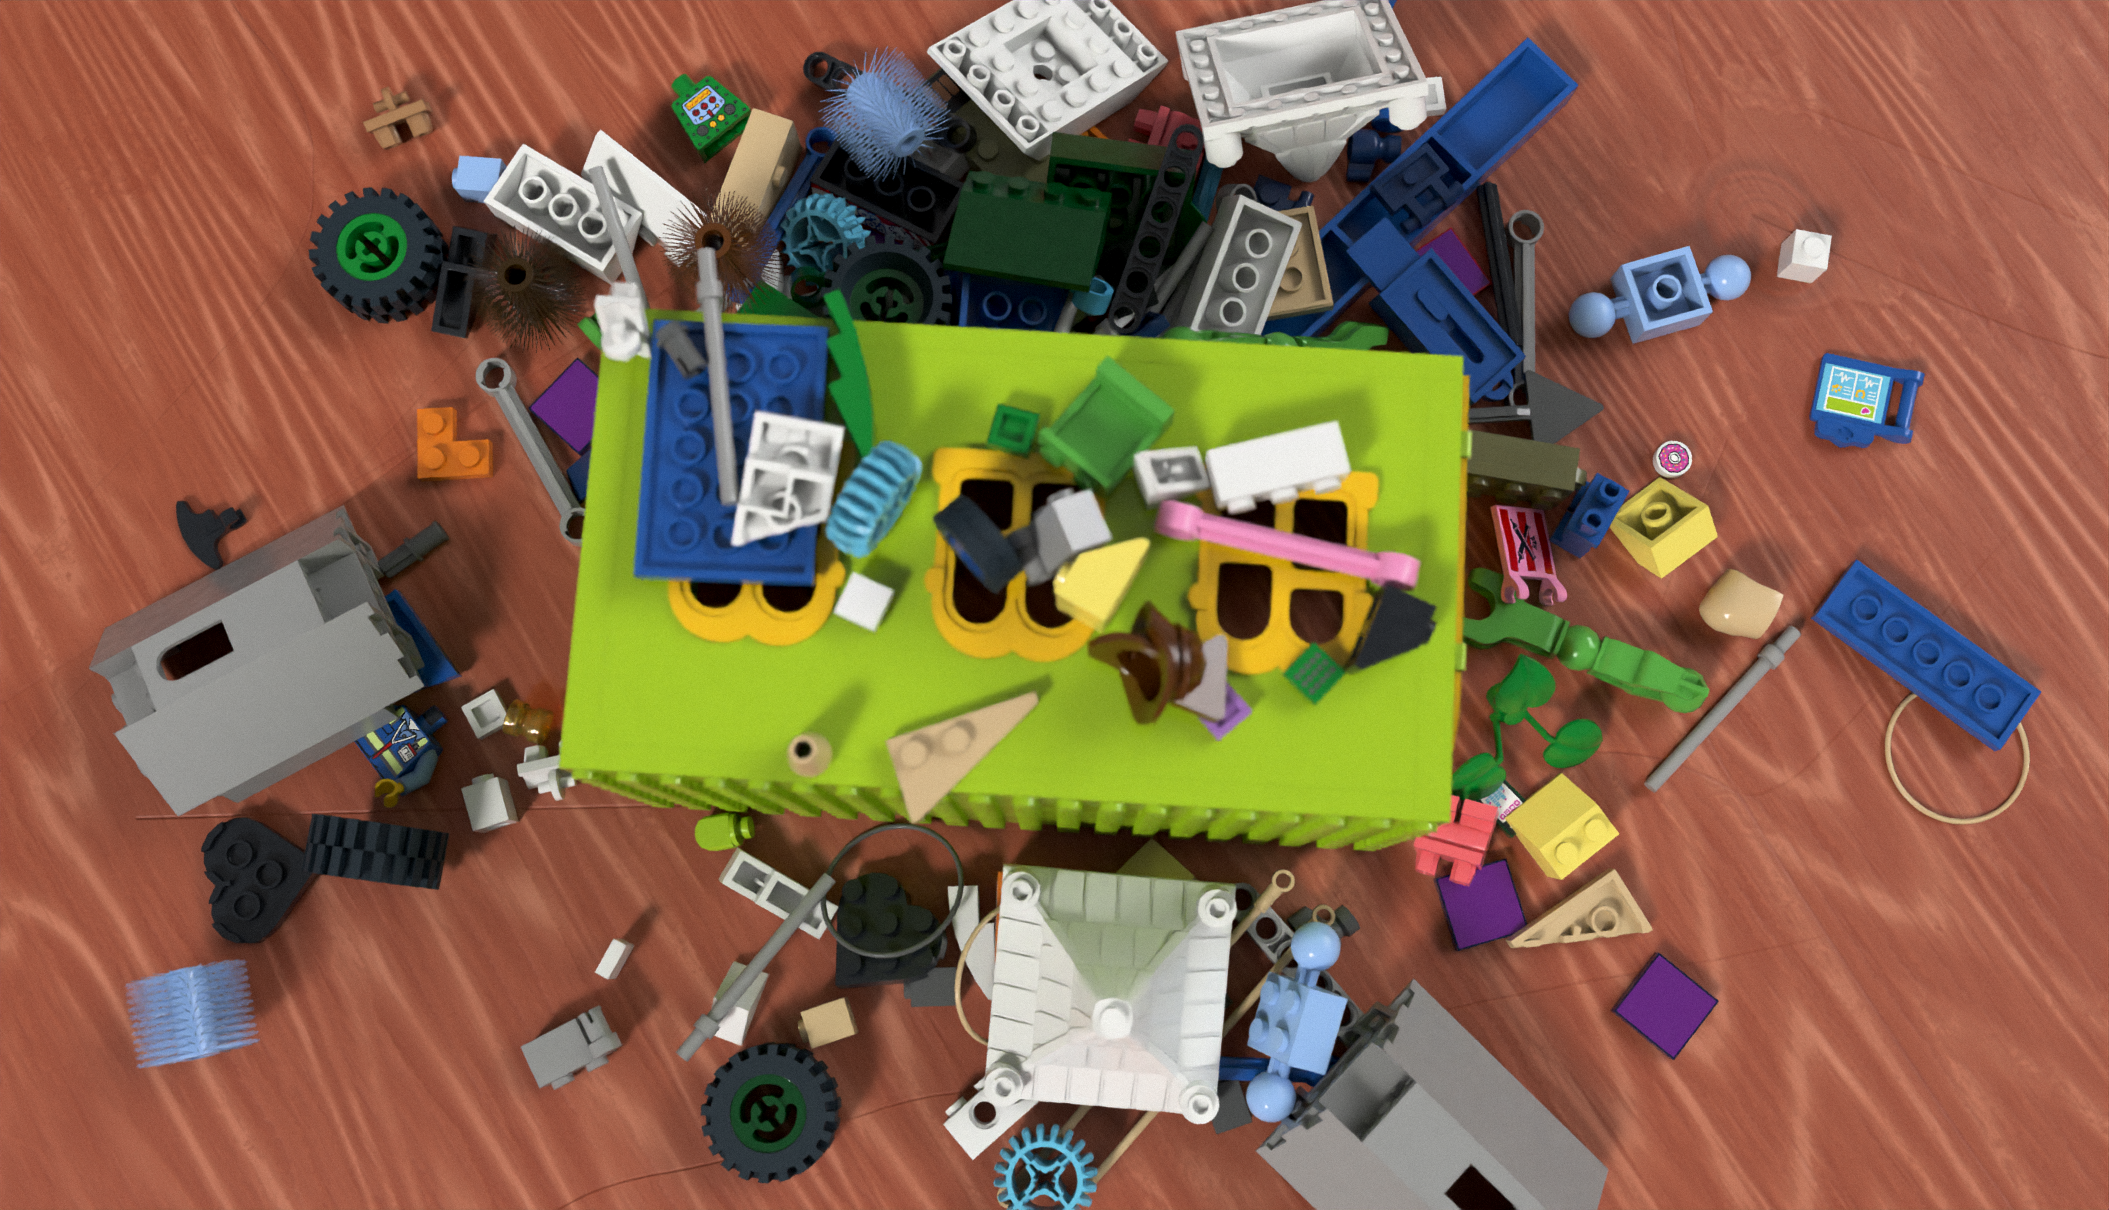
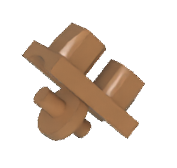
M389 86L381 89L384 99L373 103V106L377 113L388 109L390 112L363 122L366 131L375 135V138L384 150H389L403 144L396 126L406 122L414 138L433 133L429 114L433 111L429 102L425 103L421 99L400 108L399 105L410 101V98L406 91L394 95Z

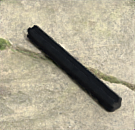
M1485 182L1477 187L1476 192L1498 323L1519 347L1523 344V335L1498 188L1495 183Z

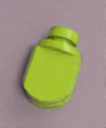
M737 812L703 817L695 827L697 843L701 848L709 851L737 848L743 844L744 838H753L755 834L751 816L741 818Z

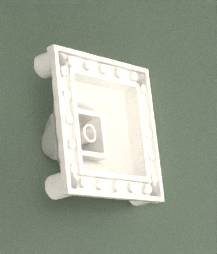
M1323 0L1175 31L1183 77L1189 82L1203 132L1206 159L1217 167L1226 168L1233 166L1243 156L1241 138H1244L1245 142L1274 153L1279 162L1295 179L1303 182H1313L1327 173L1347 143L1346 139L1380 114L1379 110L1389 107L1390 122L1402 130L1417 128L1427 118L1425 96L1429 95L1428 81L1388 0Z
M1004 863L983 1097H987L994 1105L1001 1107L1010 1106L1017 1102L1018 1099L1180 1113L1187 1120L1195 1124H1205L1215 1118L1219 1109L1217 1087L1232 921L1237 912L1235 884Z

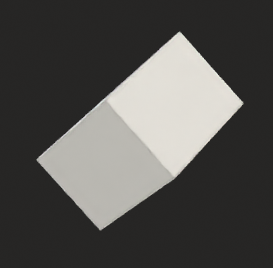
M1197 447L1141 451L1134 455L1132 471L1147 510L1158 507L1162 501H1176L1211 488Z
M736 961L733 962L714 996L712 1008L747 967L746 965ZM760 973L718 1024L720 1029L714 1036L740 1046L743 1045L769 977L768 973Z

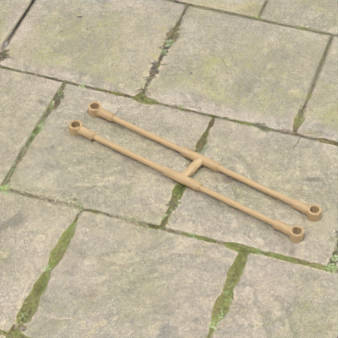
M1280 869L1274 872L1272 882L1256 899V902L1253 903L1254 907L1231 932L1230 948L1261 913L1264 914L1283 892L1293 888L1295 879L1290 871ZM1282 873L1290 877L1289 885L1284 888L1276 884L1277 876ZM1317 905L1312 911V918L1307 923L1318 922L1316 918L1317 912L1321 909H1327L1330 912V919L1325 924L1331 926L1335 921V913L1328 905ZM1291 946L1270 969V972L1280 974L1294 958ZM1268 973L1223 1023L1222 1039L1260 997L1261 988L1266 982ZM1081 1105L1062 1126L1057 1136L1064 1139L1065 1133L1069 1129L1073 1130L1093 1106ZM1147 1111L1097 1168V1176L1088 1180L1097 1184L1159 1112ZM1044 1147L1038 1155L1043 1159H1047L1055 1149ZM1025 1166L1015 1176L1020 1192L1031 1181V1176ZM1000 1188L997 1193V1197L1002 1191L1006 1190L1007 1188ZM998 1200V1203L1002 1207L1007 1208L1012 1201L999 1202Z

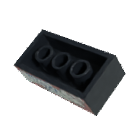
M843 132L835 138L810 179L811 194L823 195L833 193L835 199L838 197L845 198L846 207L850 205L857 206L854 214L857 218L865 217L861 225L883 236L885 234L895 235V242L901 245L905 237L914 240V249H919L923 245L927 247L949 240L960 193L964 185L963 182L914 158L912 160V157L908 155L905 173L904 157L901 158L900 163V157H898L896 174L894 172L895 158L890 162L887 170L886 168L884 169L885 162L878 172L875 169L876 164L868 173L870 169L865 170L868 166L874 165L877 158L871 165L868 164L866 167V163L861 165L864 161L857 165L863 157L857 160L861 155L856 156L857 153L853 154L857 149L850 152L855 146L849 149L853 144L848 145L849 142L845 143L849 138L842 141L847 135L840 139L844 134ZM886 157L880 161L877 168L884 162Z

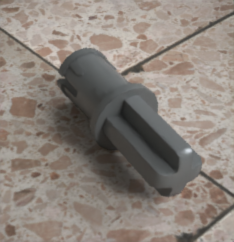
M434 521L411 539L408 537L404 538V543L380 559L378 565L388 578H393L417 560L422 562L424 555L444 541L449 540V536L441 525Z

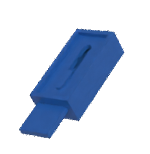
M1384 217L1344 252L1348 259L1379 293L1368 304L1411 353L1464 356L1463 375H1470L1469 406L1475 404L1480 398L1484 401L1496 402L1505 398L1510 393L1514 384L1510 371L1526 355L1432 248L1422 256H1419L1390 221ZM1500 382L1501 385L1499 386V388L1493 391V386Z

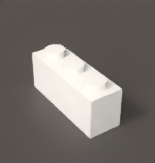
M1337 421L1208 450L1205 458V465L1217 511L1229 509L1230 514L1249 511L1255 508L1254 502L1272 499L1273 504L1289 502L1298 498L1297 492L1314 489L1316 494L1335 491L1341 488V482H1345L1351 472Z

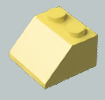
M1661 477L1621 505L1609 527L1637 563L1661 579L1718 537L1708 505Z
M1139 538L1079 554L1074 564L1066 561L1053 584L1056 586L1053 593L1057 594V608L1103 634L1145 562L1150 542L1144 538Z
M1562 773L1552 778L1528 797L1525 802L1504 817L1546 876L1560 880L1564 879L1619 835L1600 807Z

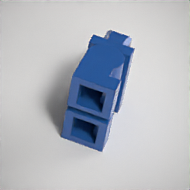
M1596 473L1590 483L1586 481V485L1581 486V490H1577L1566 509L1568 511L1563 514L1549 541L1578 558L1583 557L1592 547L1596 549L1627 497L1629 490L1611 479Z

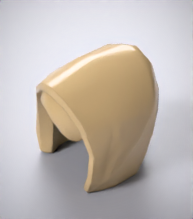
M1727 569L1700 603L1699 612L1703 620L1716 631L1731 636L1758 639L1765 633L1775 618L1784 595L1757 583L1738 570Z

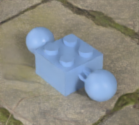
M1690 246L1622 264L1610 278L1616 298L1609 299L1607 296L1597 292L1583 294L1571 305L1569 321L1573 330L1579 335L1586 338H1597L1606 334L1612 328L1616 319L1624 318L1632 344L1699 326L1713 313L1707 294L1725 301L1740 297L1750 285L1751 271L1748 264L1742 258L1735 255H1722L1713 259L1706 267L1705 272L1699 274Z
M1309 922L1296 930L1291 941L1292 955L1299 964L1295 978L1268 972L1266 982L1261 988L1260 1002L1255 1019L1249 1028L1247 1046L1271 1057L1267 1072L1260 1073L1254 1077L1248 1085L1246 1092V1101L1250 1111L1258 1119L1265 1122L1281 1121L1288 1117L1294 1109L1296 1092L1293 1084L1288 1079L1292 1067L1323 1075L1326 1074L1347 1003L1346 998L1316 986L1320 971L1333 966L1341 950L1340 939L1337 933L1329 925L1322 922Z

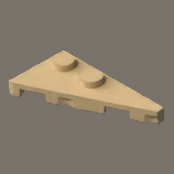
M1035 692L886 740L913 824L920 822L946 794H949L958 785L959 781L968 772H971L1016 725L1029 715L1030 711L1039 703Z
M1608 868L1507 938L1506 942L1510 948H1529L1543 944L1569 943L1593 940L1599 937H1617L1618 935L1631 933H1649L1653 928L1617 871Z

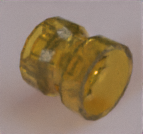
M516 699L512 702L506 713L503 733L514 737L522 735L526 737L527 741L541 745L551 728L553 711L542 707L533 709L529 703Z

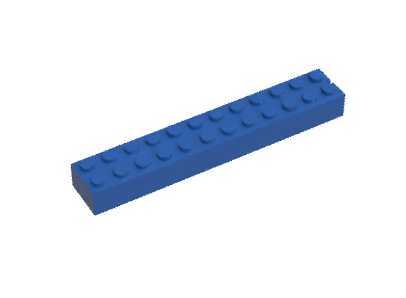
M1529 38L1525 39L1319 231L1334 304L1333 310L1266 321L1261 335L1283 332L1289 336L1318 337L1372 287L1370 282L1344 254L1345 251L1384 217L1390 221L1412 248L1415 247L1479 185L1569 102L1578 84ZM1428 143L1450 169L1448 175L1442 178L1441 181L1447 187L1458 181L1463 186L1464 193L1455 199L1456 203L1449 209H1441L1430 218L1431 222L1424 228H1417L1407 235L1400 228V223L1409 217L1408 213L1402 209L1392 217L1372 194L1370 187L1383 175L1424 144ZM1427 190L1416 200L1423 206L1434 197Z

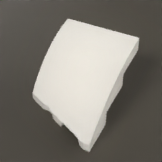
M760 410L755 412L749 455L746 459L731 545H743L752 540L773 534H781L797 527L828 520L845 426Z

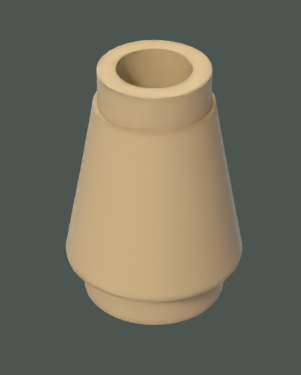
M812 732L803 733L795 737L787 751V760L791 769L804 777H814L824 772L829 766L832 757L828 741L823 736ZM809 743L812 746L810 756L800 759L797 754L802 751V745Z

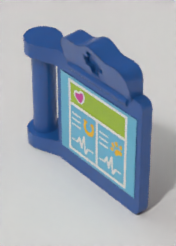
M1824 354L1821 358L1809 419L1816 422L1814 428L1815 436L1820 439L1829 440L1840 448L1849 446L1867 448L1873 442L1874 435L1895 443H1911L1913 431L1910 430L1917 389L1923 385L1925 374L1915 370L1898 369L1834 354ZM1893 381L1902 384L1903 387L1895 426H1888L1884 424Z

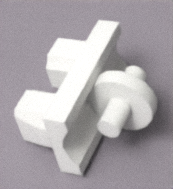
M612 283L609 296L597 295L594 305L603 335L601 345L604 353L609 358L618 361H628L636 354L643 358H650L652 340L638 285L635 283Z
M536 745L525 748L524 763L517 764V772L519 777L524 778L528 789L538 787L540 794L552 792L554 799L559 801L565 799V788L577 785L576 780L572 779V772L559 768L560 755L549 757L545 746Z

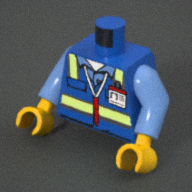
M393 705L399 718L354 741L382 778V780L376 783L375 797L389 793L384 797V806L394 807L398 802L399 794L405 796L430 782L438 762V757L443 751L442 746L433 733L448 722L447 717L436 705L430 707L420 716L405 705Z

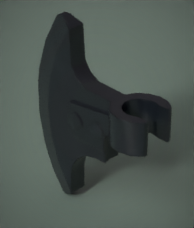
M177 501L176 503L178 526L189 549L204 564L215 570L222 568L224 561L218 551V543L230 531L237 530L247 523L248 520L241 509L235 511L231 507L223 511L219 516L214 510L210 509L202 514H196L188 502Z

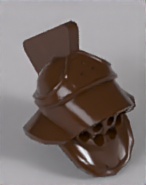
M1146 601L1139 609L1130 633L1119 631L1101 634L1088 642V656L1106 663L1119 671L1133 719L1138 725L1155 724L1167 704L1211 723H1217L1225 716L1228 641L1224 635H1217L1203 643L1194 630L1181 626L1179 622L1173 624L1151 601Z

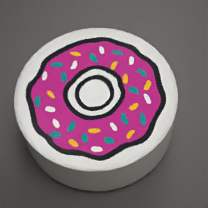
M1679 441L1665 442L1653 455L1655 470L1665 478L1681 476L1690 468L1692 463V455L1689 448Z

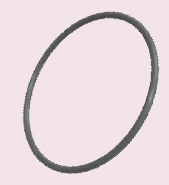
M909 823L888 824L871 829L848 843L834 858L826 874L831 877L841 858L853 846L873 834L892 829H912L929 834L948 849L958 871V891L955 903L941 926L923 941L903 950L894 952L863 950L844 940L834 929L828 916L825 895L820 901L823 919L830 933L841 945L863 956L892 958L912 953L924 947L946 929L959 908L964 889V875L958 854L952 845L937 832Z

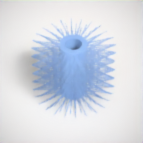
M865 52L863 74L859 75L855 63L858 76L856 75L857 78L853 79L851 84L847 81L841 82L849 85L848 89L825 90L846 92L836 97L847 96L830 100L835 103L826 108L844 101L842 104L833 107L839 111H836L832 118L835 119L834 117L843 111V114L837 116V119L841 120L842 115L849 112L837 124L840 125L843 122L839 126L842 131L844 129L846 131L850 130L845 135L851 133L847 137L851 139L849 140L851 143L854 144L856 141H858L857 145L860 143L855 148L857 150L853 154L858 152L862 155L864 152H867L864 155L869 154L867 158H872L877 153L876 157L871 160L865 158L866 160L861 165L866 163V167L868 164H872L877 157L879 158V156L883 155L878 162L880 163L885 157L886 159L878 168L880 169L885 162L884 169L888 168L894 158L896 168L898 157H900L899 163L901 158L904 157L905 173L907 155L911 154L913 160L912 153L914 154V151L919 146H926L921 144L923 140L943 139L924 137L935 132L925 135L924 133L935 130L927 127L940 120L935 118V121L928 125L926 124L934 120L932 118L940 114L944 107L938 109L939 111L933 117L928 118L938 108L935 106L933 109H930L934 106L933 104L929 107L933 102L934 97L931 98L933 93L922 99L926 95L923 91L925 87L919 88L917 85L916 88L912 89L915 85L911 86L917 76L912 79L907 76L903 79L906 76L904 74L901 77L905 72L903 66L907 62L899 68L897 67L893 73L892 71L897 66L896 64L899 60L893 66L891 65L885 73V69L891 63L889 62L886 67L884 66L885 62L881 63L879 69L874 74L877 65L875 66L873 58L870 69L866 73ZM932 110L928 115L923 117V115L926 112Z
M220 962L211 966L198 965L187 968L184 966L182 969L166 974H153L164 976L143 977L151 979L137 980L141 982L130 983L141 986L137 988H144L138 989L141 991L132 990L143 994L139 997H133L138 999L132 1000L142 1002L139 1004H146L134 1006L145 1010L142 1012L145 1014L136 1013L140 1015L135 1016L148 1020L143 1021L145 1023H137L151 1027L139 1029L143 1031L138 1032L145 1034L142 1036L147 1038L140 1039L149 1043H155L149 1044L151 1046H141V1048L147 1051L154 1050L152 1051L154 1053L146 1052L149 1054H144L148 1058L153 1059L152 1061H147L149 1063L143 1062L145 1065L152 1067L171 1062L192 1061L217 1055L220 1052H230L225 1050L239 1049L236 1047L243 1048L242 1046H248L246 1044L252 1045L251 1043H256L251 1039L241 1041L246 1039L244 1037H249L248 1035L254 1036L246 1031L236 1032L248 1030L244 1027L250 1028L238 1022L244 1023L242 1020H252L240 1014H247L245 1012L250 1011L238 1007L249 1004L234 999L238 998L241 1000L243 998L240 997H245L237 994V992H233L238 991L236 989L244 990L233 985L239 984L234 982L245 980L236 978L239 976L231 977L233 976L231 974L239 975L236 973L241 972L231 970L234 968L229 967L241 965L231 962Z

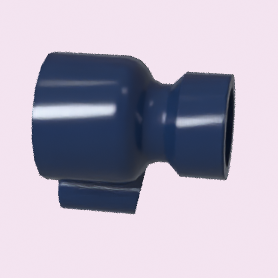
M1359 129L1348 139L1347 147L1348 165L1346 182L1368 183L1374 164L1378 159H1382L1384 163L1392 164L1401 154V136L1387 135L1385 138H1381L1376 131Z

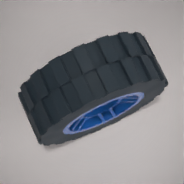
M960 494L932 517L936 528L953 552L991 592L997 593L1024 570L1018 555L999 529L966 496Z

